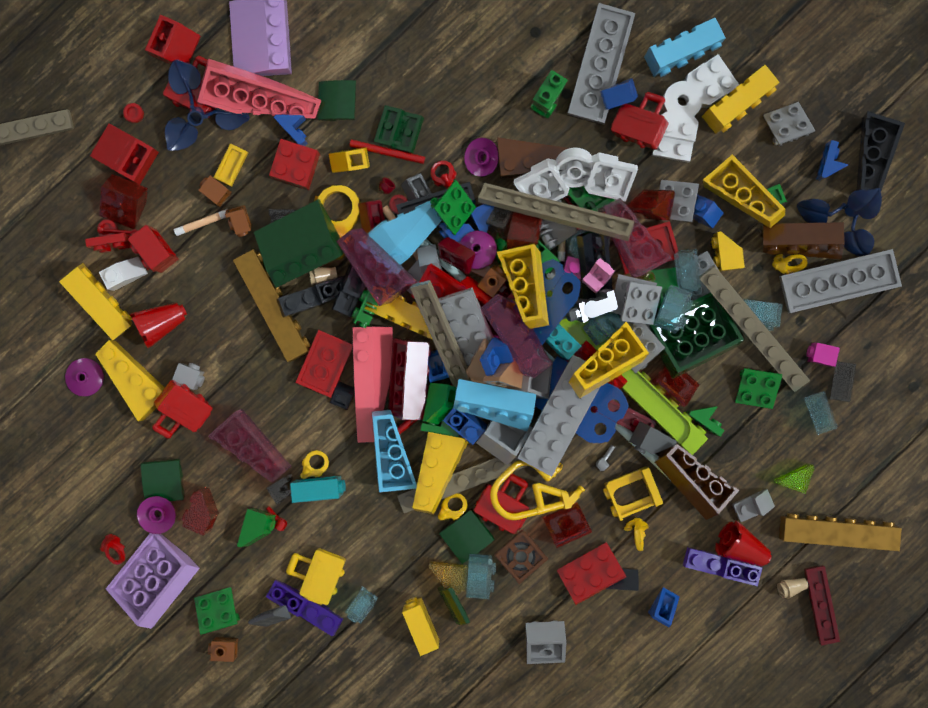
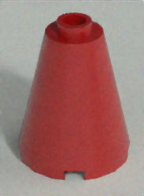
M172 303L133 312L130 316L148 349L185 321L184 316L187 315V312L182 304Z
M730 521L720 531L718 535L721 538L720 542L715 545L718 555L761 567L770 562L771 551L740 522L735 521L733 523Z

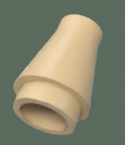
M318 267L310 271L311 285H317L337 278L336 268Z
M805 578L781 580V583L777 584V589L782 598L789 599L808 589V583Z

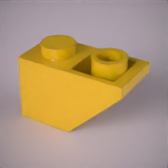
M367 147L329 153L332 173L370 167Z
M717 232L713 234L714 237L711 238V244L716 254L713 261L718 270L722 272L745 268L743 249L724 233Z

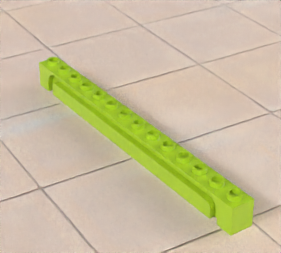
M551 290L547 292V297L552 296L553 292ZM567 318L561 320L559 324L580 345L587 340L598 350L609 340V337L604 332L599 333L595 329V323L589 318V321L586 322L576 320L570 322ZM630 369L621 374L628 381L621 389L655 420L672 439L676 440L682 448L693 455L708 440L705 436L706 431L699 425L695 426L692 424L691 421L693 419L686 412L681 413L677 409L679 405L670 398L668 400L663 395L665 393L663 389L658 385L654 387L649 382L651 378L645 372L640 373L638 371L635 373Z

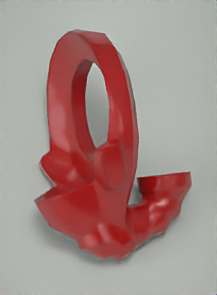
M448 161L435 163L430 172L434 184L443 186L446 189L450 187L457 176L453 165ZM440 165H446L449 168V173L443 174L441 178L435 175L436 168Z
M113 534L106 535L102 541L100 551L105 552L107 559L113 564L119 565L125 561V546L120 543V538ZM109 548L116 550L119 560H114L110 556Z

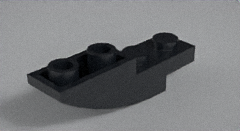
M359 239L332 310L351 317L358 299L361 298L377 250L372 244Z
M346 275L276 299L283 318L336 300Z

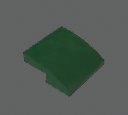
M356 80L319 82L318 99L321 100L317 113V120H355Z
M385 105L374 142L413 154L424 117Z
M180 459L141 463L144 499L160 496L169 501L184 500L183 473Z
M473 509L463 514L439 533L462 564L495 540Z
M443 585L437 588L457 625L470 623V619L452 585L447 587Z

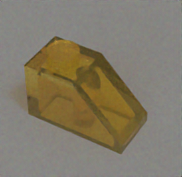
M430 561V570L444 588L452 585L456 594H460L461 591L465 592L468 565Z

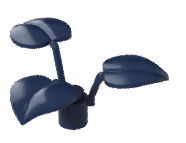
M177 59L172 62L168 74L169 84L177 94H184L188 91L191 109L187 116L188 122L179 117L167 122L165 126L167 150H181L192 145L198 136V131L194 126L201 125L204 118H208L213 114H216L215 121L218 126L224 130H234L249 121L248 113L236 114L217 108V110L205 114L203 109L195 107L191 89H196L200 85V72L192 64Z
M880 188L854 191L850 194L847 204L843 203L832 212H829V204L820 199H806L797 204L802 218L807 223H827L828 216L831 217L844 209L847 216L853 217L851 231L844 232L845 249L857 256H866L872 251L874 247L872 234L864 229L855 231V225L859 215L864 219H872L877 216L882 204Z

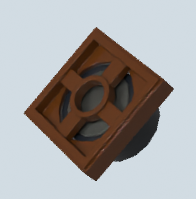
M524 529L494 553V556L518 584L523 582L548 560V557Z

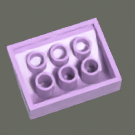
M287 0L229 1L234 67L261 76L292 74Z
M150 533L107 586L106 590L137 626L152 629L200 568L188 555L162 534Z

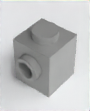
M179 363L172 380L181 385L186 384L190 389L196 390L204 382V371L199 370L200 366L189 363V365Z

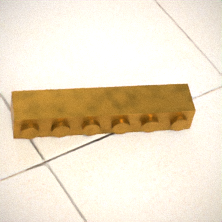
M253 249L234 259L233 261L287 362H292L309 352L308 347L311 345L306 336L302 337L299 331L302 328L297 319L293 320L291 315L283 318L276 299L284 296L280 287L276 288L263 264L261 253H257Z
M787 513V516H781L779 539L786 542L900 551L902 528L895 526L894 522L883 521V525L876 524V521L864 520L863 523H858L856 519L851 518L837 521L836 517L826 516L825 520L818 519V516L806 515V518H800L799 514Z

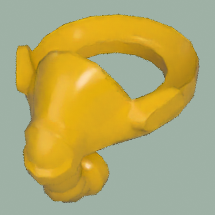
M778 254L775 256L772 266L787 275L804 269L808 262L807 258L803 255H790L783 259V254ZM792 259H802V262L796 266L787 265Z
M317 450L307 454L302 461L303 470L300 477L306 479L312 476L315 478L322 476L329 465L326 454ZM314 455H320L324 459V466L320 469L312 468L309 463L310 458Z
M458 493L446 497L441 503L438 519H459L467 510L466 498ZM450 499H461L463 502L462 508L458 511L450 510L448 507Z
M634 518L626 524L624 530L631 531L632 526L635 525L634 540L636 549L643 551L644 537L646 536L644 531L649 526L642 519Z

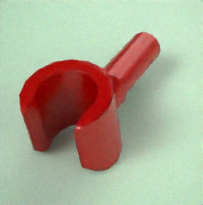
M269 506L266 510L276 515L275 520L277 522L274 528L278 531H284L287 521L279 517Z

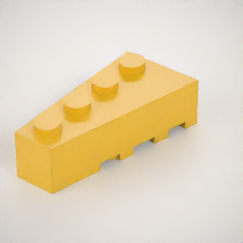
M764 65L747 78L743 84L741 83L732 90L728 96H724L719 102L710 107L702 118L715 134L719 131L724 133L732 126L731 122L734 119L739 121L747 114L745 110L750 106L752 109L762 102L760 98L764 95L769 97L777 90L775 86L780 82L769 68Z
M733 154L703 179V185L706 189L769 228L785 216V208Z
M535 244L497 252L523 322L530 329L548 326L541 252Z
M84 263L77 266L59 281L112 340L116 339L133 324L131 316L125 310L122 311L118 306L117 300L108 294L105 287L94 277Z
M380 286L377 289L372 287L370 292L374 293L375 290L381 292L380 297L382 299L378 306L367 302V304L376 307L377 310L369 306H365L364 309L433 340L417 303L409 304L405 302L406 298L395 294L393 297L387 294L388 290Z
M625 322L573 374L568 383L577 396L582 398L642 363L649 352L629 324Z
M108 340L96 353V356L137 421H144L156 409L154 401L165 387L116 341Z
M428 432L412 507L415 511L429 514L435 513L463 451L467 447L468 441L466 439Z

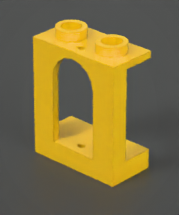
M647 466L604 483L606 487L603 489L607 500L610 499L613 505L610 507L614 518L618 517L620 521L626 516L655 505L657 507L664 504L651 471ZM643 478L650 496L628 505H618L613 496L616 489Z

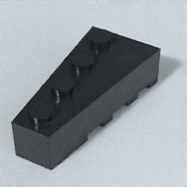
M869 111L862 117L856 191L880 188L882 191L905 125L904 122Z

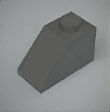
M641 421L629 442L636 445L634 449L643 454L646 451L656 454L677 443L676 440Z

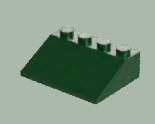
M320 199L254 231L266 271L276 288L341 257L347 251Z
M711 292L655 319L653 325L649 324L651 332L665 347L659 354L672 379L732 350L744 341L729 313Z

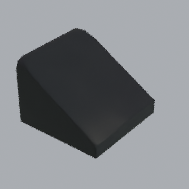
M338 382L330 403L348 410L355 394V388Z

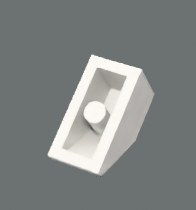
M139 256L116 263L99 272L106 288L112 291L148 274Z

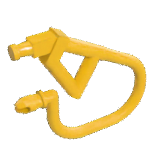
M518 460L511 464L496 479L491 488L490 498L494 509L502 517L508 520H520L559 509L572 508L571 506L580 498V494L585 489L579 485L575 491L568 494L567 491L535 483L532 484L537 507L520 513H509L501 507L497 499L500 485L517 468L521 466L534 468ZM563 464L559 467L557 466L552 477L536 468L534 469L548 482L555 478L556 474L562 470ZM542 492L558 496L560 501L544 505Z

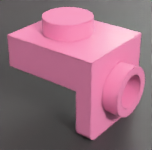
M600 258L595 262L582 282L594 293H597L609 281L615 271Z

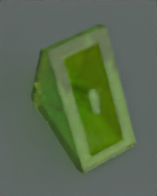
M807 463L774 479V482L806 494L815 468L812 464Z

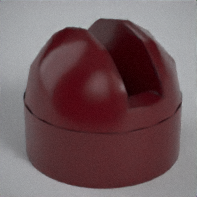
M386 177L379 183V191L382 189L384 191L383 194H390L396 187L393 181Z

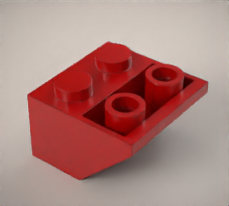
M160 15L145 51L150 56L168 64H172L176 59L189 63L201 36L179 22Z

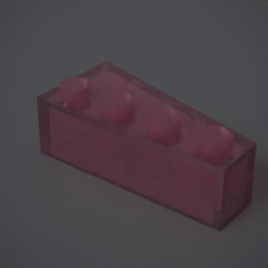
M621 198L597 209L601 213L634 221V227L628 241L611 237L631 277H640L672 259L664 252L657 240H654L648 233L646 227L642 226L636 219L637 217Z
M362 228L348 231L337 241L379 306L391 303L418 282Z
M497 294L480 308L502 342L508 346L512 357L523 375L535 378L552 365L533 328L530 329L523 322L516 301Z
M243 409L235 411L208 435L210 439L221 444V447L235 454L238 459L246 462L252 469L272 483L292 467Z

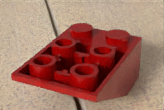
M108 124L90 157L140 185L159 152L130 134Z

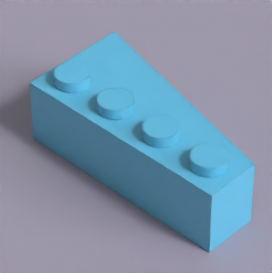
M716 18L695 26L691 29V33L688 31L680 33L674 38V41L669 38L664 40L659 46L655 44L649 47L644 58L653 76L660 75L663 77L671 72L670 69L676 66L681 68L688 64V60L692 58L695 60L705 55V51L709 49L715 51L722 46L721 43L726 37Z
M459 379L453 409L528 431L534 414L536 394Z
M391 410L373 411L372 423L379 492L416 489L417 484Z

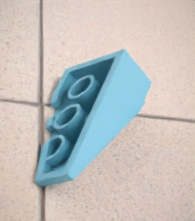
M430 201L415 207V210L409 213L397 215L398 217L388 222L385 220L379 223L366 234L382 259L394 269L410 258L441 222L437 212L431 208Z

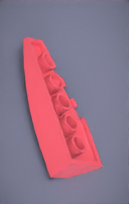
M208 59L197 102L236 114L303 115L305 118L315 119L321 100L264 76Z
M353 327L354 387L358 443L374 442L372 412L384 411L390 385L393 327Z

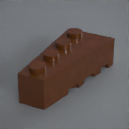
M497 137L500 179L518 178L530 172L532 166L546 159L556 160L561 152L569 148Z
M844 222L775 224L771 228L763 224V253L842 259Z
M678 444L665 450L654 462L705 520L718 515L739 492L738 488L735 486L731 487L726 483L727 480L721 476H716L710 471L711 468L697 462L696 457Z

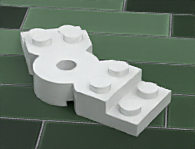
M719 54L688 73L685 81L672 84L664 93L665 103L662 109L665 113L662 115L669 122V125L658 148L652 150L651 156L690 162L699 123L695 115L701 107H710L739 85ZM678 98H683L686 101V105L681 106L678 103Z
M569 148L561 152L556 160L546 159L532 166L530 172L514 179V185L519 192L554 201L567 196L569 187L584 186L589 194L626 202L638 171V166L618 161L617 156L597 153L592 156L584 149Z

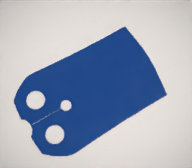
M554 259L542 263L549 325L530 329L523 322L515 301L497 327L499 332L515 349L531 360L574 306L580 293V280L572 272H565L563 265ZM548 268H554L556 272L551 280L545 277V271ZM566 282L573 284V290L570 294H564L562 291V287ZM549 290L553 292L551 297H547Z
M558 356L552 364L549 397L568 364L567 361ZM609 383L602 385L579 425L576 434L589 443L608 442L616 431L615 425L617 421L624 418L629 407L623 392ZM536 399L535 406L543 410L548 399ZM615 399L619 401L620 408L616 412H611L608 409V403ZM596 406L598 412L592 413L591 407ZM604 423L606 425L605 434L597 435L594 431L595 425Z

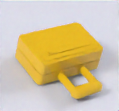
M321 548L315 551L312 559L294 553L291 556L286 573L304 580L299 592L301 596L314 603L328 605L332 595H335L338 591L336 585L339 577L344 575L343 567L346 559ZM298 560L310 564L306 576L294 571Z

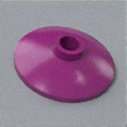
M487 138L473 140L465 151L464 159L467 169L475 176L482 177L491 174L499 161V152L495 143Z
M473 231L466 234L460 241V244L471 250L476 245L480 246V250L475 252L472 269H483L494 261L497 254V246L495 240L488 233Z
M81 358L69 365L66 370L65 381L67 387L74 394L90 396L102 387L104 373L101 366L94 360ZM81 374L85 375V379L83 381L80 380Z
M152 496L140 504L137 510V519L145 531L152 534H162L167 532L175 523L176 511L172 503L166 498ZM155 511H160L161 516H157Z

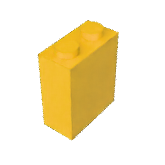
M413 597L407 600L402 614L420 656L439 649V638L422 597L419 599Z

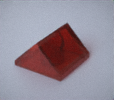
M644 189L622 209V212L638 219L670 221L675 192L674 190Z
M513 211L507 237V250L531 244L536 246L543 219Z
M665 366L652 380L655 385L663 389L665 394L680 407L687 406L700 385L687 372L672 379Z
M578 502L574 503L571 506L572 508L561 509L543 517L556 548L592 533Z

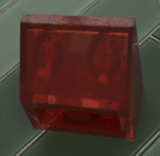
M112 174L101 186L99 216L131 229H136L146 205L148 188Z
M208 487L193 492L189 501L192 504L189 510H185L181 519L184 521L182 527L202 536L212 530L219 515L212 493Z

